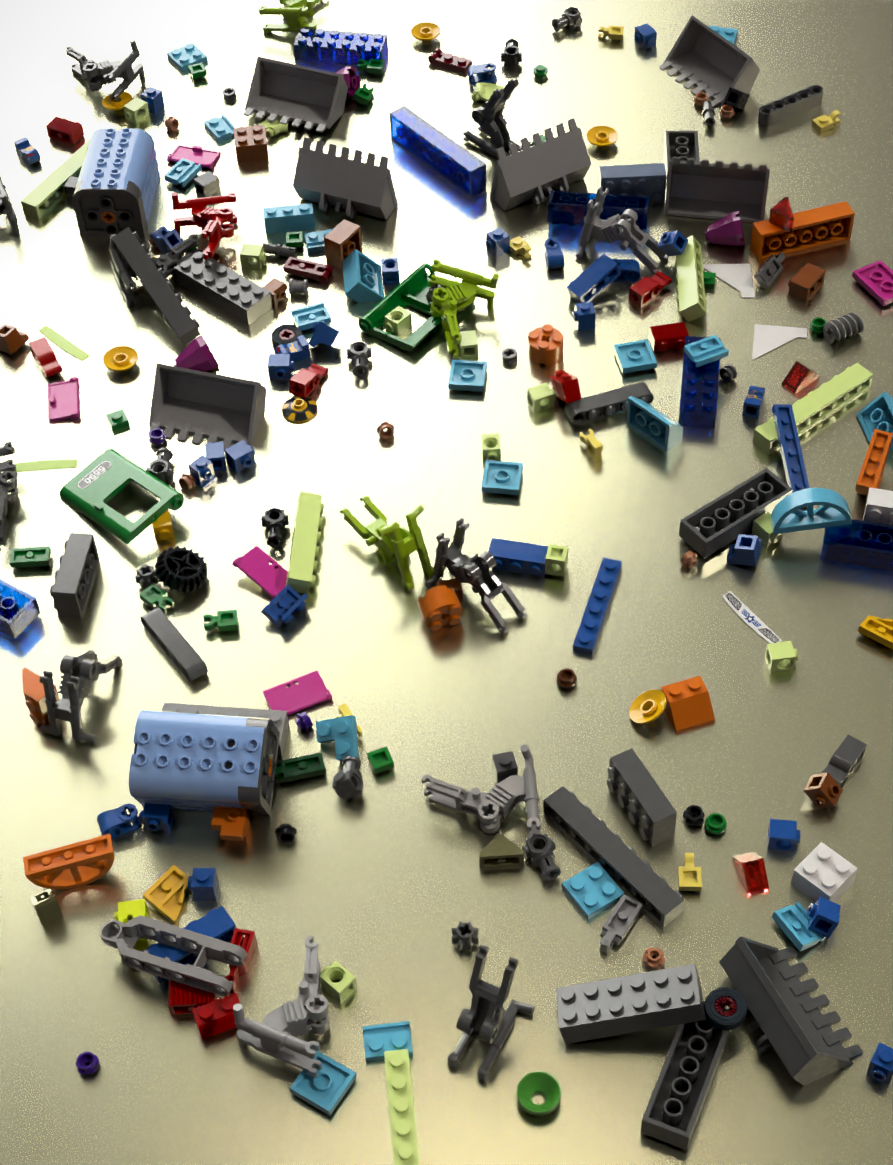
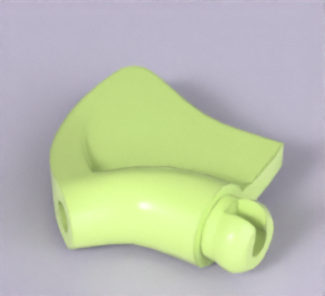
M485 82L476 83L474 86L476 90L471 95V99L474 102L479 100L487 102L493 91L504 89L505 87Z
M267 116L265 121L258 124L265 125L266 136L269 137L288 132V123L286 125L280 124L281 118L271 122L268 121L269 116Z

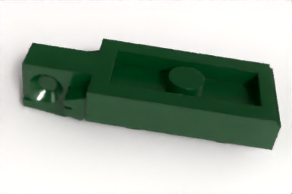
M322 753L281 760L280 764L276 765L274 783L290 782L326 774Z

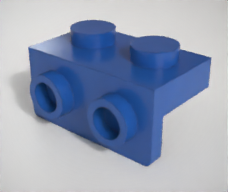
M287 585L263 608L261 613L279 628L283 623L287 625L294 618L292 614L295 611L299 613L306 606L305 600L308 596L306 594L300 596L290 585Z

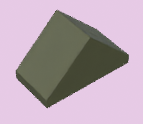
M500 833L479 853L480 869L524 866L523 850Z
M51 889L30 897L42 925L63 916L58 900Z

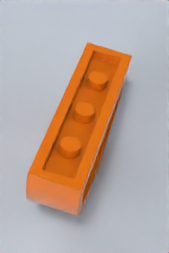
M874 429L856 483L855 493L868 496L869 487L879 488L893 433Z
M111 834L23 857L26 878L33 884L48 889H70L96 881L105 875L114 863L115 857Z

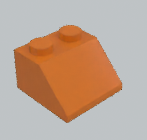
M24 667L22 669L23 694L26 700L25 704L30 712L29 716L35 723L40 722L41 724L48 725L49 719L43 683H40V676ZM54 685L56 701L59 702L60 698L56 689V685Z
M700 676L661 687V691L667 698L664 711L676 733L715 722L709 692Z

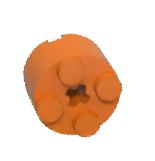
M545 324L543 327L536 328L528 333V357L534 364L540 365V363H543L545 366H552L561 361L563 355V335L559 330L553 328L551 324Z
M446 585L433 587L425 592V597L421 598L420 596L417 601L423 619L431 631H438L444 625H456L461 621L460 617L463 613V608L453 587L451 589L447 588Z

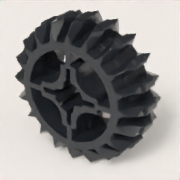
M177 545L175 548L169 547L167 550H163L155 563V576L158 577V582H163V587L168 586L170 591L173 589L177 590V593L183 591L186 594L188 591L193 593L196 589L199 590L203 583H205L208 574L207 563L204 562V557H199V552L194 553L193 549L188 550L185 546L179 548Z

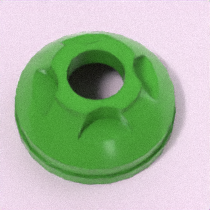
M535 1071L528 1073L518 1083V1102L522 1109L529 1114L536 1116L549 1114L557 1107L560 1101V1085L552 1075L546 1072ZM537 1093L542 1094L546 1100L543 1104L537 1105L531 1100L533 1095Z

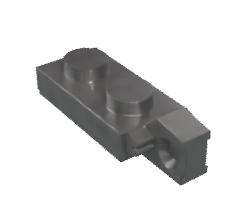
M783 252L771 255L754 276L763 289L769 288L782 271L783 266L781 263L786 257Z
M626 895L621 897L602 926L600 936L603 939L600 942L599 950L608 954L613 944L619 945L643 910L644 904Z

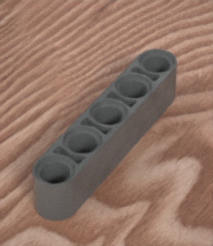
M813 85L761 106L758 114V125L768 127L821 105L823 88Z
M641 382L569 402L565 406V411L571 422L577 425L626 412L628 397L630 396L641 399L648 404L653 402L654 396L647 384Z
M159 607L140 616L144 628L189 682L208 672L204 660Z

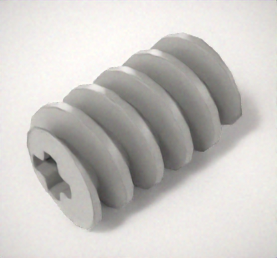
M855 312L831 320V322H826L823 326L824 336L831 344L834 341L838 342L840 339L843 340L846 337H851L852 334L856 335L864 330L863 321Z

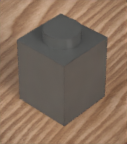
M513 751L492 755V771L496 783H500L510 776L518 775V766Z

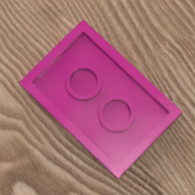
M881 260L853 271L852 277L880 304L885 306L893 302V271Z

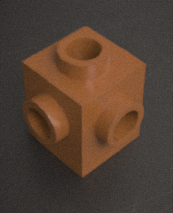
M827 772L812 775L803 791L812 800L814 805L818 808L835 806L843 790Z

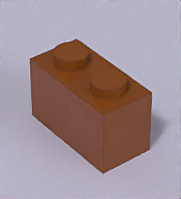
M807 263L789 280L788 294L807 302L823 285L826 270Z

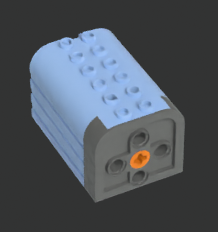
M101 128L92 133L72 198L81 237H111L112 234H118L129 227L132 232L136 231L139 237L145 238L160 180L158 160L156 159L157 155L154 148L155 143L148 132L130 128H123L122 130Z
M141 710L136 721L133 740L135 744L134 754L131 755L129 769L130 795L142 804L143 807L145 803L171 805V808L174 810L214 812L215 806L244 808L248 811V815L271 816L280 732L272 719Z

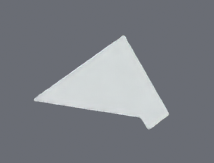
M703 264L704 269L716 273L718 278L740 291L741 298L755 297L750 264Z
M755 324L752 360L797 337L807 338V328Z

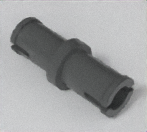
M705 101L702 104V115L706 125L713 126L715 124V111L712 108L711 101Z
M263 242V251L267 254H273L276 257H295L296 247Z

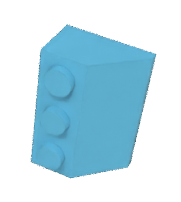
M312 203L263 208L266 234L315 229Z
M355 249L343 260L345 295L357 303L381 301L384 298L381 265Z
M884 391L856 413L869 442L871 441L874 429L893 433V397ZM893 437L889 452L893 451Z
M633 396L628 397L627 425L665 451H669L682 441L683 427L679 423L674 422L645 401Z

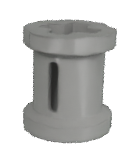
M290 278L289 294L298 292L307 295L308 280L297 281Z

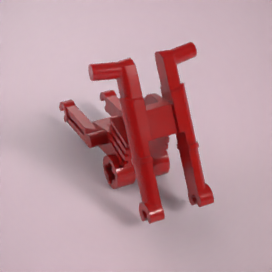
M232 192L223 196L186 199V201L179 202L178 193H171L173 210L191 209V214L193 215L175 218L173 220L174 228L180 235L181 226L200 227L202 238L207 239V236H209V244L205 251H203V259L213 258L221 239L234 236V226L223 223H238V218L231 208L218 209L210 208L209 206L206 208V205L237 202V196Z

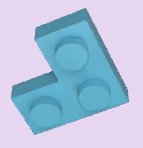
M350 715L316 721L317 742L335 741L336 760L343 761L347 756L359 758L356 716Z

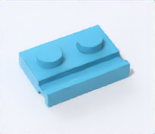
M224 114L220 118L215 117L204 121V127L217 142L232 138V135H234L233 128L235 126Z
M182 158L164 175V179L167 182L176 185L181 184L182 187H185L202 170L201 164L196 165L195 162Z
M333 229L304 233L308 253L325 251L324 237Z
M324 302L291 311V316L301 331L313 328L316 322L332 323L331 316Z
M716 334L684 346V352L692 362H695L696 367L727 357L729 354V350L724 348L725 345Z
M799 902L793 906L789 905L774 911L772 919L799 951L814 946L819 941L823 942L826 938L808 929L809 916H807V911Z
M409 1021L362 1027L366 1062L385 1060V1051L408 1049L409 1057L413 1056Z

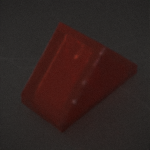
M784 197L770 209L769 223L787 232H792L794 217L789 199Z
M796 361L783 380L782 385L796 394L818 379L820 374Z
M754 851L733 856V862L748 896L769 891L763 857Z

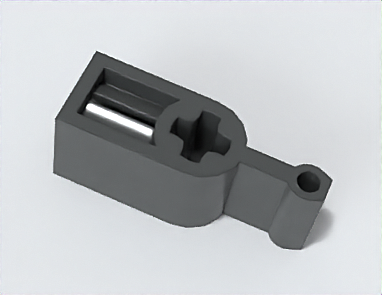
M848 734L821 773L828 772L836 780L837 784L841 786L845 778L850 776L864 757L867 744Z

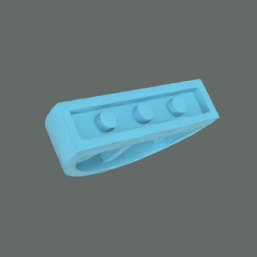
M807 488L793 492L778 502L771 514L773 534L852 524L849 506L844 497L835 491L825 488ZM814 505H821L819 508L813 509ZM807 507V510L802 511L801 508Z

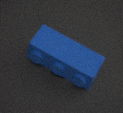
M604 253L575 280L570 282L567 286L570 296L578 303L592 301L621 274L619 266Z
M492 538L488 552L496 560V566L493 569L545 577V557L548 546Z

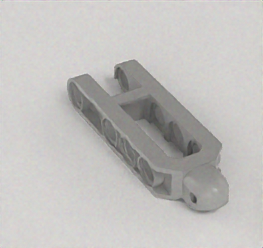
M142 915L131 919L127 923L111 920L104 924L100 930V937L103 943L118 949L125 966L219 996H228L233 982L214 975L212 971L203 969L207 959L210 958L232 966L241 967L247 957V952L238 945ZM146 938L197 954L198 957L194 965H183L171 961L168 957L164 959L149 954V951L144 950L142 952L133 948L137 940Z

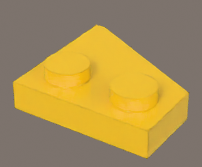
M868 615L859 625L857 632L893 649V620Z
M173 865L143 894V899L174 925L177 923L188 890V876Z

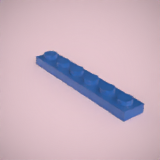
M774 404L772 413L787 484L793 489V492L810 488L792 404Z
M603 557L573 643V651L593 654L622 567V561Z

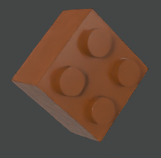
M265 125L233 128L237 163L269 159Z
M344 219L325 235L324 243L327 264L343 271V260L355 249L361 253L363 252L361 226Z

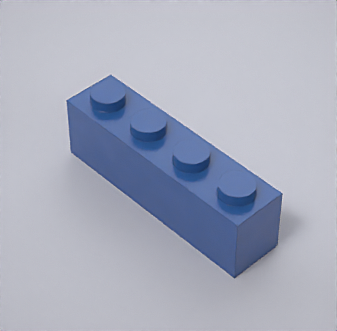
M221 906L210 910L202 918L190 922L184 929L230 942L236 924L224 907ZM162 943L152 944L146 950L151 955L164 959L168 957L171 961L183 965L193 964L198 957L197 954ZM154 975L159 983L166 980V978Z

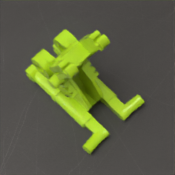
M279 0V3L284 5L279 8L261 5L258 9L259 15H282L283 18L287 19V24H265L263 32L312 31L315 39H319L320 34L317 30V24L303 22L307 17L315 15L313 6L322 0Z
M434 259L431 266L432 271L462 279V283H459L458 281L431 275V280H429L430 287L434 285L443 287L436 288L433 291L430 312L434 317H441L448 354L454 353L453 359H457L459 356L457 344H460L462 340L456 317L457 311H464L467 306L475 301L476 297L486 299L487 308L493 309L495 293L479 286L496 289L499 275L493 274L492 278L489 279L483 275L462 270L459 267L455 268L441 264L440 260Z
M367 495L361 497L360 501L365 503L364 508L376 519L364 527L347 507L339 511L340 514L344 515L343 519L349 523L361 538L366 539L367 546L376 545L378 550L375 552V555L381 565L386 566L390 564L396 556L403 578L401 582L403 588L407 587L408 591L415 588L406 557L416 550L424 575L428 574L429 578L432 577L434 568L431 566L421 528L416 520L425 510L421 504L411 513L405 515L409 531L405 527L400 526L397 521L388 525L387 517Z

